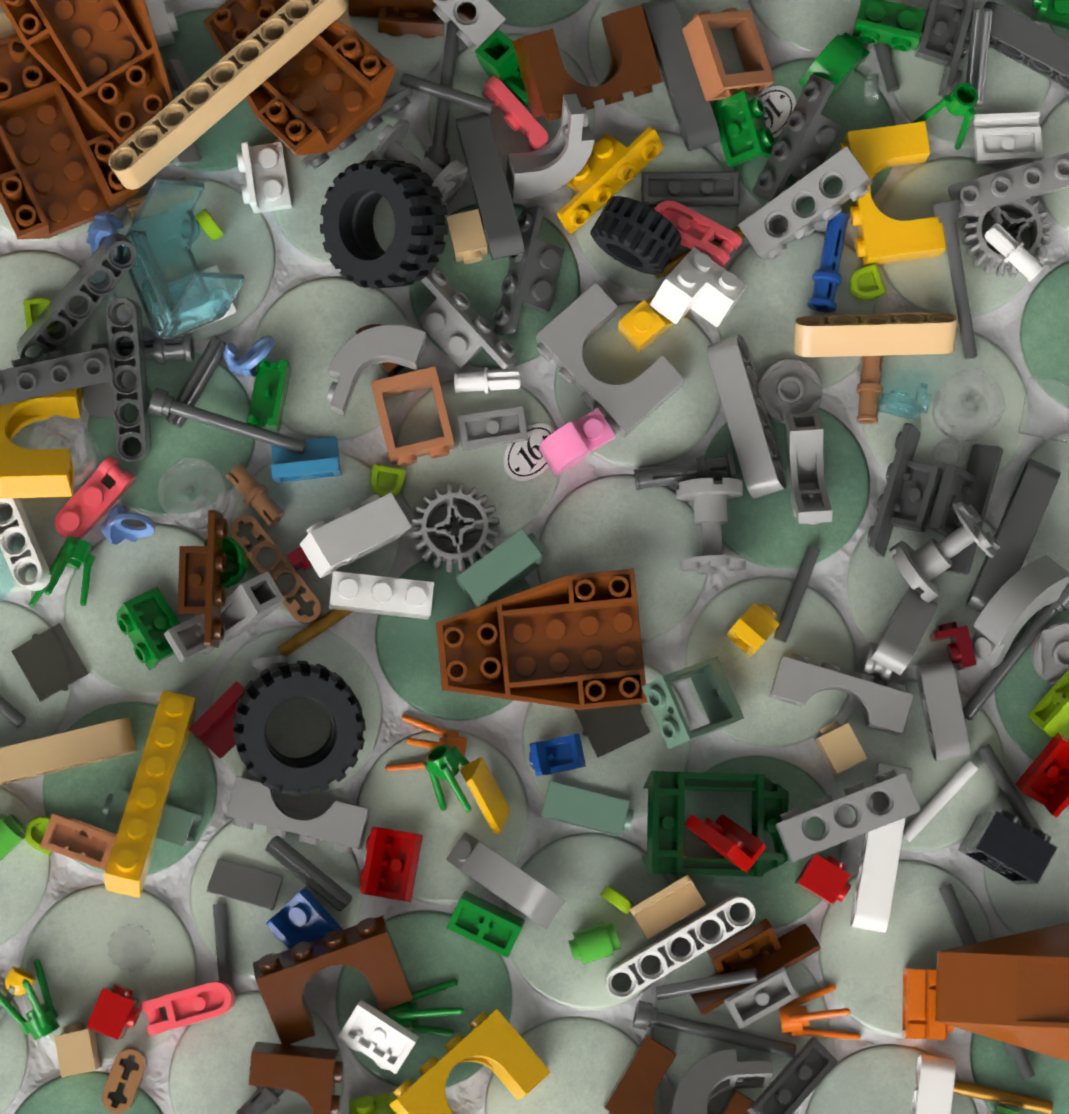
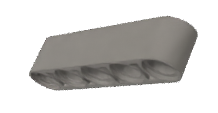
M739 334L709 345L707 347L708 358L749 494L752 498L756 499L787 488L786 474L750 352L744 338Z

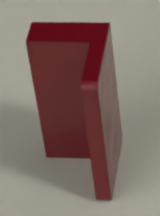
M237 681L188 729L219 758H223L236 745L233 736V715L236 713V703L239 696H243L246 691Z

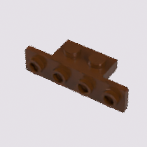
M348 0L350 16L378 18V33H386L390 36L412 34L423 38L443 36L445 22L433 11L437 6L433 0ZM465 3L460 6L458 10L460 20L469 22L475 18L476 8L473 4Z
M217 510L208 511L207 546H180L177 613L181 615H205L204 645L211 648H219L220 640H223L225 635L224 621L220 620L221 606H224L226 601L225 587L221 586L222 573L227 568L226 553L222 552L223 539H226L228 535V523L226 519H223V514Z
M766 918L725 942L720 943L718 946L707 951L716 970V973L711 976L756 968L758 977L761 979L782 966L787 969L819 951L821 946L807 924H803L777 938L773 927ZM752 983L690 995L701 1014H706L724 1004L723 999Z

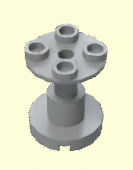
M400 119L394 127L390 124L386 125L377 137L380 144L375 151L369 152L363 161L402 160L405 163H413L420 167L421 172H427L433 179V187L438 186L443 196L440 198L441 203L446 202L449 204L462 187L468 175L466 171L469 170V167L459 160L452 161L444 169L428 157L421 161L401 145L408 133L409 121Z
M699 478L681 481L679 485L676 484L677 499L693 502L694 524L701 525L703 556L681 559L679 561L681 571L697 570L698 574L717 573V568L726 567V570L731 571L746 569V557L723 555L721 524L728 522L727 500L743 495L742 480L722 478L721 482L714 481V478Z
M956 501L952 504L962 526L939 543L935 539H931L914 551L906 542L900 541L889 549L894 555L892 559L902 576L913 590L920 586L924 592L919 596L928 603L941 594L935 577L953 565L952 557L973 542H976L991 558L996 555L995 551L1001 548L995 537L990 532L985 533L978 523L982 519L974 507L970 504L966 506L963 501Z

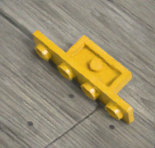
M648 127L628 147L608 133L593 145L591 155L585 166L571 181L565 184L577 194L557 212L559 220L569 234L572 235L583 226L587 220L608 202L611 196L618 193L663 151L664 146L655 129Z

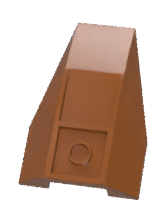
M0 0L1 7L24 46L120 145L174 100L145 0Z
M227 0L209 15L203 23L222 57H224L289 0ZM335 20L251 92L246 99L257 119L297 156L332 152L381 109L396 68L353 28Z
M17 33L0 39V204L17 239L52 238L92 222L98 212L105 211L111 214L124 204V201L129 200L140 191V188L133 190L125 188L109 166L108 160L111 153L120 146L118 141L29 52Z
M634 568L566 575L436 622L441 684L444 691L576 710L648 703L642 686L646 685Z
M1069 922L937 951L935 1021L1069 1062Z

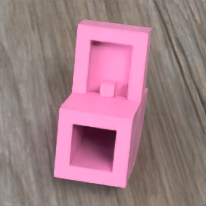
M599 408L573 423L570 421L553 432L540 444L539 451L555 477L583 462L587 454L615 439V434Z

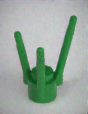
M968 82L959 83L949 95H945L940 102L912 123L926 121L944 107H947L948 112L954 116H964L954 146L956 150H960L971 119L976 115V110L973 106L978 101L977 90Z
M67 536L57 558L49 569L51 577L48 585L42 590L35 591L29 606L34 607L44 591L46 595L52 593L65 567L79 570L81 565H84L80 605L86 606L91 567L95 560V556L89 554L92 545L79 538Z
M442 744L433 748L426 755L424 766L430 775L440 809L445 811L447 806L438 777L448 781L464 810L470 812L471 806L454 778L459 772V763L464 766L470 762L460 753L457 746L450 748L449 745Z
M39 959L34 960V966L45 1005H40L27 979H24L22 984L34 1008L26 1013L28 1020L24 1019L1 992L0 1004L20 1025L25 1035L32 1033L34 1039L38 1040L52 1033L60 1026L56 1020L59 1015L53 1006Z
M452 979L412 992L413 1000L456 986L458 981ZM411 1001L388 1009L389 1018L411 1032L453 1036L454 1031L413 1023H419V1017L447 1016L464 1012L462 1007L418 1010L417 1002L411 1003Z

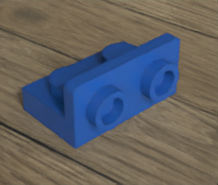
M306 887L299 891L277 914L266 922L274 936L288 949H292L293 946L300 942H311L325 937L326 934L333 930H344Z

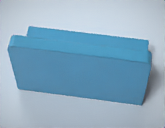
M335 436L302 440L306 442L303 454L271 445L273 458L271 471L275 483L341 476L338 440Z

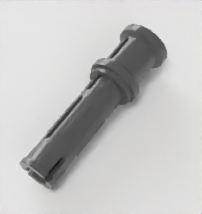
M191 332L179 337H164L163 334L155 336L153 340L144 341L145 360H155L159 364H166L168 360L186 359L187 362L194 361V341ZM133 341L120 342V352L125 356L130 355L134 350ZM108 343L92 344L91 350L105 348L109 358Z
M727 452L726 456L705 458L704 455L699 456V458H696V462L640 470L634 469L636 490L679 484L681 481L699 478H714V481L722 480V478L736 479L732 452ZM725 466V469L710 471L711 468ZM697 470V473L687 474L688 471ZM679 472L682 473L681 475L653 479V476Z

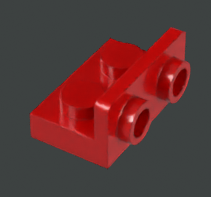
M692 814L684 824L705 844L746 873L766 848V844L724 814H721L715 822L708 817L703 822Z

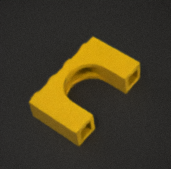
M925 121L849 131L843 143H840L839 150L846 146L851 150L871 180L877 173L889 167L924 163L930 154ZM870 185L867 186L869 192L854 201V206H850L852 226L857 225L859 238H855V251L858 258L862 257L864 267L873 263L881 265L939 257L946 249L943 225L939 223L938 217L908 221L887 217L874 204Z
M82 387L0 405V498L72 496L75 468L70 449H25L15 445L12 441L23 427L36 421L81 419L84 394Z
M498 1009L489 1015L483 1011L468 1024L472 1030L464 1038L458 1033L444 1046L447 1051L444 1056L439 1060L435 1056L431 1057L418 1069L422 1075L414 1083L408 1078L393 1092L397 1098L389 1106L396 1114H454L447 1103L445 1086L452 1068L463 1062H476L491 1069L517 1100L531 1092L551 1071Z

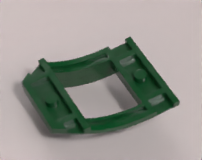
M650 772L643 789H648L647 857H642L649 874L763 877L771 869L777 868L788 861L787 852L775 824L782 822L780 815L789 811V792L779 784L771 782L764 774ZM685 790L752 792V835L766 844V848L747 873L728 859L684 858Z

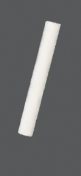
M968 760L904 828L903 838L910 843L978 771V768L971 761Z

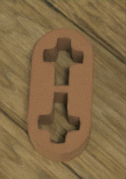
M125 1049L114 1060L102 1095L103 1105L112 1113L125 1112L135 1102L147 1068L146 1056L139 1049ZM134 1055L136 1056L135 1062L140 1064L139 1069H133L129 1077L125 1078L124 1074L127 1066L122 1064V1060ZM121 1083H125L123 1096L127 1097V1102H122L115 1106V1099L110 1097V1093L118 1091Z

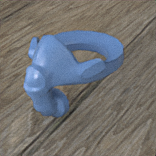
M101 211L94 216V220L89 225V235L86 243L91 246L92 254L103 243L105 237L118 233L116 229L124 228L123 223L115 215ZM123 245L117 246L116 258H122L124 250Z
M270 335L262 337L239 359L234 357L238 354L237 347L231 342L226 344L224 359L228 364L229 370L237 375L255 376L257 371L256 365L272 350L275 345V339Z
M122 504L116 505L101 524L103 535L112 544H119L124 539L136 542L138 538L151 536L155 531V523L151 519L138 513H126L125 507ZM122 520H140L146 526L132 527L123 523Z

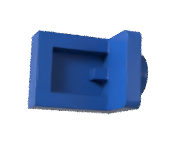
M571 734L530 743L529 761L535 770L536 776L552 775L586 767L580 734Z

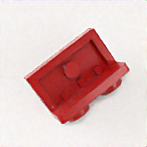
M1059 733L1053 737L1015 783L1021 792L1043 804L1054 817H1058L1069 806V739Z
M372 826L366 841L367 854L365 865L360 874V894L411 902L423 835Z

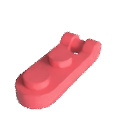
M493 75L483 83L485 91L482 92L484 99L494 101L495 107L498 106L505 114L503 118L507 125L514 132L519 130L528 139L530 152L548 144V133L533 118L531 113L499 78Z
M664 201L655 208L657 212L666 217L680 232L682 237L680 244L691 250L695 247L723 268L730 260V253L736 251L742 244V239L737 233L678 202ZM714 239L721 242L719 247L712 244Z
M110 455L103 460L95 473L57 513L54 522L55 528L65 539L67 536L79 539L84 537L135 481L136 477L128 470L124 472L118 466L119 462ZM108 476L116 481L111 489L103 484Z
M213 981L141 1002L142 1012H146L149 1025L146 1026L148 1035H155L224 1015L234 1006L235 993L228 983ZM164 1006L169 1019L165 1021L162 1020L159 1009Z

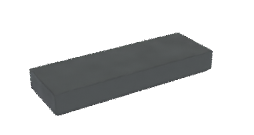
M739 171L642 172L641 201L649 207H656L664 201H675L686 207L739 206L740 173Z
M812 1037L747 1111L750 1114H793L838 1061L815 1037Z

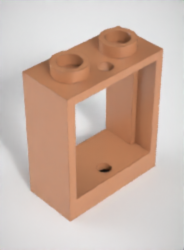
M728 8L719 13H711L710 10H704L693 15L692 21L682 29L706 101L726 99L741 91L758 95L775 82L751 9L737 11L736 8ZM732 30L746 72L725 74L711 31Z
M436 366L371 381L391 464L398 463V466H407L416 463L417 457L430 455V458H440L450 454L449 450L454 449L455 444ZM432 387L444 436L395 448L384 399Z
M52 814L40 847L105 871L117 834L69 816Z

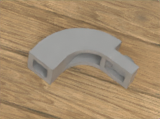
M576 94L563 95L561 125L557 135L550 143L535 151L507 155L506 180L513 200L535 198L561 188L571 181L588 161L593 149L594 137L588 125L586 107H581Z
M381 325L364 330L349 339L335 354L328 368L330 377L339 379L338 383H331L327 394V401L331 402L330 408L332 412L345 416L359 377L364 371L376 364L395 363L417 370L427 342L426 332L403 325Z
M819 412L786 414L788 484L793 516L797 517L798 524L816 525L821 522H832V507L824 474V429Z
M1047 555L1030 562L1015 573L991 598L973 625L977 629L971 641L974 653L991 668L999 666L1023 625L1037 611L1056 602L1060 598L1069 581V573Z
M268 571L240 584L226 598L225 605L221 606L220 620L224 621L225 635L224 639L220 640V646L263 620L285 601ZM197 615L168 629L164 633L180 663L215 649L204 645L205 615Z
M464 832L446 858L451 864L545 929H547L565 902L564 899L467 832Z
M736 1049L718 1051L702 1058L681 1079L675 1092L671 1114H708V1103L713 1097L725 1090L767 1088L771 1083L773 1075L772 1061H762L760 1058H747L737 1062Z

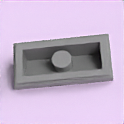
M218 859L206 892L274 910L283 877Z
M782 966L759 979L758 982L748 985L723 1000L735 1024L741 1030L800 996L785 967Z

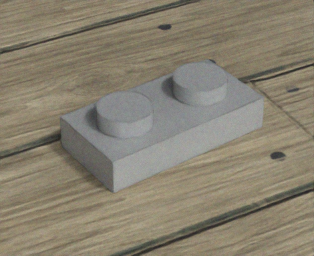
M523 406L457 416L463 451L528 441Z

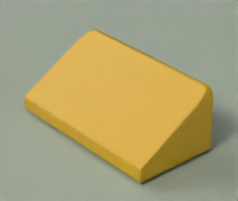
M479 757L461 767L460 772L491 830L497 835L501 833L510 813V807L484 758Z

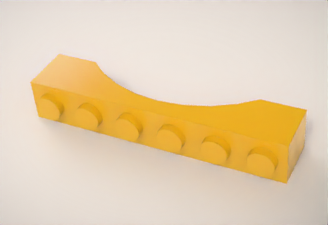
M162 690L105 870L106 890L139 898L141 896L168 792L180 758L189 740L191 732L188 729L193 725L196 717L195 697Z

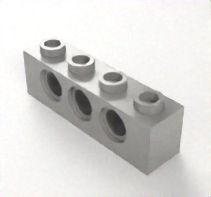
M433 0L437 5L433 11L446 24L452 20L460 28L456 35L469 48L473 44L479 47L507 21L488 0ZM465 3L473 4L476 8V16L469 22L460 20L458 16L460 6Z
M846 146L742 221L738 226L762 259L766 260L770 257L771 260H774L787 251L786 244L797 238L800 241L810 235L815 230L813 225L823 218L825 221H828L842 211L840 206L850 198L854 202L869 192L867 186L873 182L854 154ZM834 178L841 179L843 182L842 190L836 195H829L826 191L828 182ZM813 198L815 200L813 212L808 215L801 214L799 206L802 200ZM780 217L786 218L788 221L787 230L782 234H774L772 229L774 221Z
M895 770L875 777L877 784L865 788L862 782L844 789L846 796L833 801L831 795L812 802L814 809L801 813L800 809L796 808L781 814L782 822L775 825L790 862H795L920 812L921 809L906 773L897 776ZM875 792L883 794L887 799V807L882 812H877L870 807L869 798ZM848 805L854 809L856 817L852 824L847 825L839 821L837 811L840 806ZM809 818H818L822 821L824 831L821 836L812 837L806 832L805 824Z

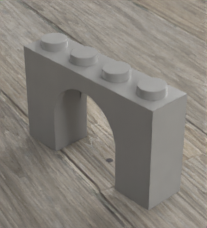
M595 283L537 333L536 342L539 345L536 348L548 362L552 359L561 368L558 373L567 384L572 386L575 383L583 392L580 397L590 409L599 408L614 434L619 432L625 438L683 386L685 379L663 355L636 379L626 384H606L590 374L583 361L582 352L584 346L599 329L617 315L618 306Z

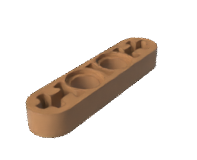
M241 515L235 518L230 526V534L243 547L247 558L260 574L268 571L276 585L278 578L283 574H291L295 577L296 584L291 591H280L285 599L283 604L293 617L305 625L312 624L318 620L322 614V605L319 599L257 520L248 515ZM243 523L246 526L254 525L251 533L257 541L260 540L261 536L265 538L264 541L257 543L250 552H248L247 547L252 546L247 537L242 536L239 538L237 536L241 532L239 526ZM263 548H270L275 552V560L269 566L260 565L257 561V554ZM302 588L306 590L305 593L300 594L307 604L315 603L312 608L314 614L310 617L306 614L301 616L298 614L301 611V606L295 599L291 604L287 602V599L296 596Z

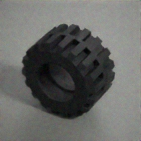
M611 196L590 231L593 240L608 255L634 270L652 275L662 274L682 239L680 232L662 214L637 200L622 196Z

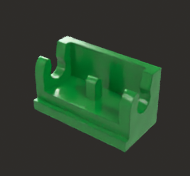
M264 358L258 363L247 418L248 424L270 431H280L292 369L288 361L279 359L278 363Z
M464 891L446 928L508 958L526 920L474 894Z

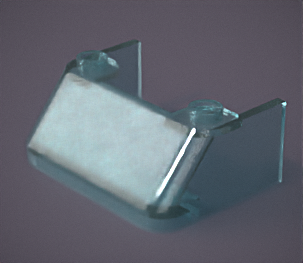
M156 178L126 234L137 251V260L129 270V274L153 333L159 339H174L224 317L245 281L244 275L200 272L190 248L194 240L198 238L200 231L199 223L192 211L205 188L204 184L200 182ZM123 245V257L126 255L128 251V247L125 245Z

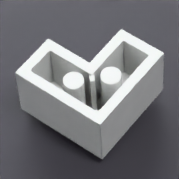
M694 247L665 278L649 306L675 324L692 309L711 324L718 327L732 311L748 285L739 280L733 273L728 272L711 260L708 255Z

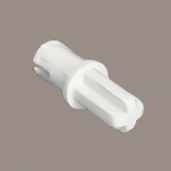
M994 224L985 233V239L1005 257L1004 262L1007 263L1009 261L1028 278V281H1031L1045 267L1023 247L1025 244L1023 241L1019 243L1000 224Z
M484 367V371H455V392L485 391V394H489L490 390L518 389L521 385L520 372L517 369L488 371V367Z

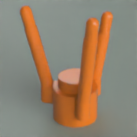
M406 714L401 716V719L405 722L443 736L439 738V742L408 738L406 740L408 744L431 749L442 744H447L450 748L457 746L460 753L465 757L467 738L459 737V732L443 729ZM426 761L387 765L385 769L386 771L426 769L424 766Z
M835 984L804 994L779 1008L782 1033L791 1032V1037L815 1036L859 1040L861 1037L859 1033L803 1028L809 1026V1020L838 1017L851 1013L849 1008L807 1013L806 1005L799 1006L836 990Z

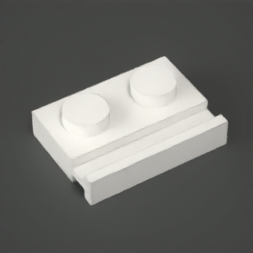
M1040 112L976 114L972 118L974 123L975 164L1035 162L1042 160Z

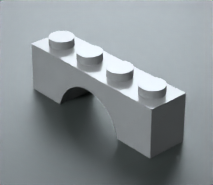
M790 653L789 657L783 656L780 659L769 698L802 707L817 692L839 690L849 694L858 702L863 711L867 727L897 736L903 734L914 695L905 692L906 686L893 682H887L886 686L873 683L874 677L859 672H854V676L841 673V667L822 662L821 667L808 663V657L795 653Z
M236 776L226 816L234 818L233 825L253 830L255 823L267 826V834L285 838L288 831L300 834V842L318 846L319 841L324 840L333 843L332 850L351 854L353 848L361 849L370 809L335 801L321 816L310 820H297L288 816L280 809L274 796L273 787L269 789L262 785L261 782Z

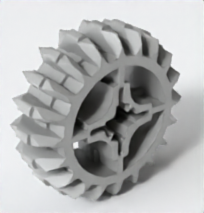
M1028 199L965 216L969 222L964 223L962 226V231L967 233L962 238V243L972 245L967 249L966 256L977 255L973 263L974 266H979L983 262L987 265L984 269L985 274H989L995 268L997 269L996 275L998 278H1002L1006 270L1011 278L1016 277L1018 274V269L1009 261L1007 263L1004 262L1005 257L992 251L991 249L995 247L986 239H983L982 222L988 215L992 220L991 226L998 223L1007 232L1015 231L1012 237L1019 243L1022 242L1020 235L1029 229L1031 244L1028 252L1041 262L1039 257H1044L1048 252L1044 245H1048L1051 242V237L1044 234L1051 229V224L1042 223L1047 217V212L1037 213L1035 211L1039 206V201L1029 205L1026 202ZM1006 212L1014 213L1018 215L1020 219H1012L1007 215Z
M448 483L445 487L447 494L441 495L440 489L435 487L433 488L435 500H432L427 495L422 497L423 502L428 506L426 509L422 506H415V512L421 515L422 518H411V525L420 527V529L411 532V538H422L414 547L416 551L428 549L422 556L425 562L429 561L433 556L436 557L433 562L435 569H438L442 562L445 561L447 573L452 572L453 563H458L459 571L462 573L465 571L464 562L469 561L472 566L477 562L476 556L482 558L487 555L483 550L484 548L489 550L496 548V544L490 541L489 538H499L500 531L490 529V527L499 525L500 519L488 517L496 512L495 505H490L484 508L483 506L487 503L488 496L484 494L476 500L475 497L478 492L476 487H473L469 494L466 495L464 494L465 484L460 483L458 493H453L452 485ZM457 503H463L472 507L480 515L481 519L474 520V518L462 517L457 510ZM447 504L446 519L435 524L433 527H428L435 511ZM452 513H455L459 526L462 523L465 526L459 531L458 544L456 543L455 535H452V530L449 533L446 531L452 525ZM483 529L478 543L472 549L464 552L463 541L465 537L470 533L476 532V530ZM437 536V538L449 539L453 544L454 554L438 549L431 542L430 537Z

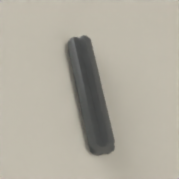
M975 8L973 10L966 82L970 83L977 90L978 101L974 106H981L984 99L992 22V9Z
M216 337L211 338L175 401L195 406L224 356L226 343ZM172 413L166 416V420L179 428L187 420L185 417Z
M275 836L268 843L265 849L266 852L338 911H342L347 907L352 896L281 837Z

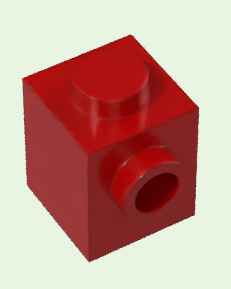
M812 854L795 884L826 903L834 905L836 900L842 902L850 890L851 884L847 881L851 875L844 871L846 865L838 859L829 855L825 860L817 854Z
M114 984L113 988H102L86 1027L116 1040L123 1039L128 1027L133 1029L139 1018L141 1010L136 1008L139 999L132 997L133 991L118 984Z

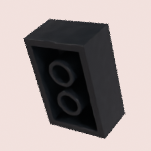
M1002 810L1001 813L995 811L977 815L958 851L1018 885L1038 884L1058 847L1049 843L1051 837L1036 828H1032V830L1023 828L1019 825L1021 820L1018 817Z

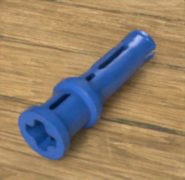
M840 212L828 220L819 269L815 270L812 276V280L815 282L812 298L808 299L807 307L815 311L835 312L837 304L834 302L837 286L842 282L841 274L838 272L847 224L850 218L844 212Z

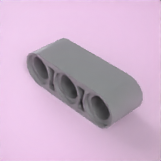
M911 588L907 589L898 603L871 655V659L898 675L904 672L911 661L938 607V604L933 601L929 603L924 601L919 596L920 593Z
M949 659L917 665V682L934 760L940 761L968 756L970 754L969 739L952 661Z

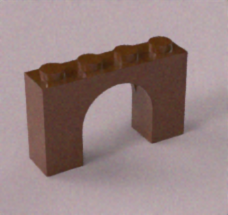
M642 5L601 17L610 50L611 63L607 76L598 86L582 85L567 73L561 60L553 29L512 41L534 119L545 116L546 122L561 118L563 95L576 94L581 107H586L588 111L595 108L593 102L604 99L605 105L623 101V94L632 91L634 97L652 93V86L663 82Z
M383 916L364 919L350 928L333 930L326 934L325 937L311 942H300L293 946L292 949L278 954H267L260 958V960L253 962L255 981L281 1044L290 1045L315 1036L313 1018L304 998L303 990L310 977L325 967L346 965L363 973L370 983L380 1011L413 1000L409 981Z
M645 1034L603 1105L604 1109L609 1111L608 1114H656L654 1108L656 1090L677 1054ZM733 1089L719 1114H750L747 1109L754 1101Z
M256 1041L251 1051L248 1086L290 1090L302 1096L308 1102L314 1114H339L340 1095H334L335 1082L341 1083L343 1062L337 1061V1049Z

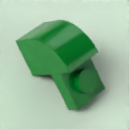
M497 29L474 52L489 77L494 75L499 78L512 94L528 107L530 104L512 40Z
M845 32L842 36L838 34L815 59L799 84L804 87L812 74L833 82L835 87L828 98L829 100L838 92L850 73L866 60L870 51L863 46L860 40L850 36L848 33Z

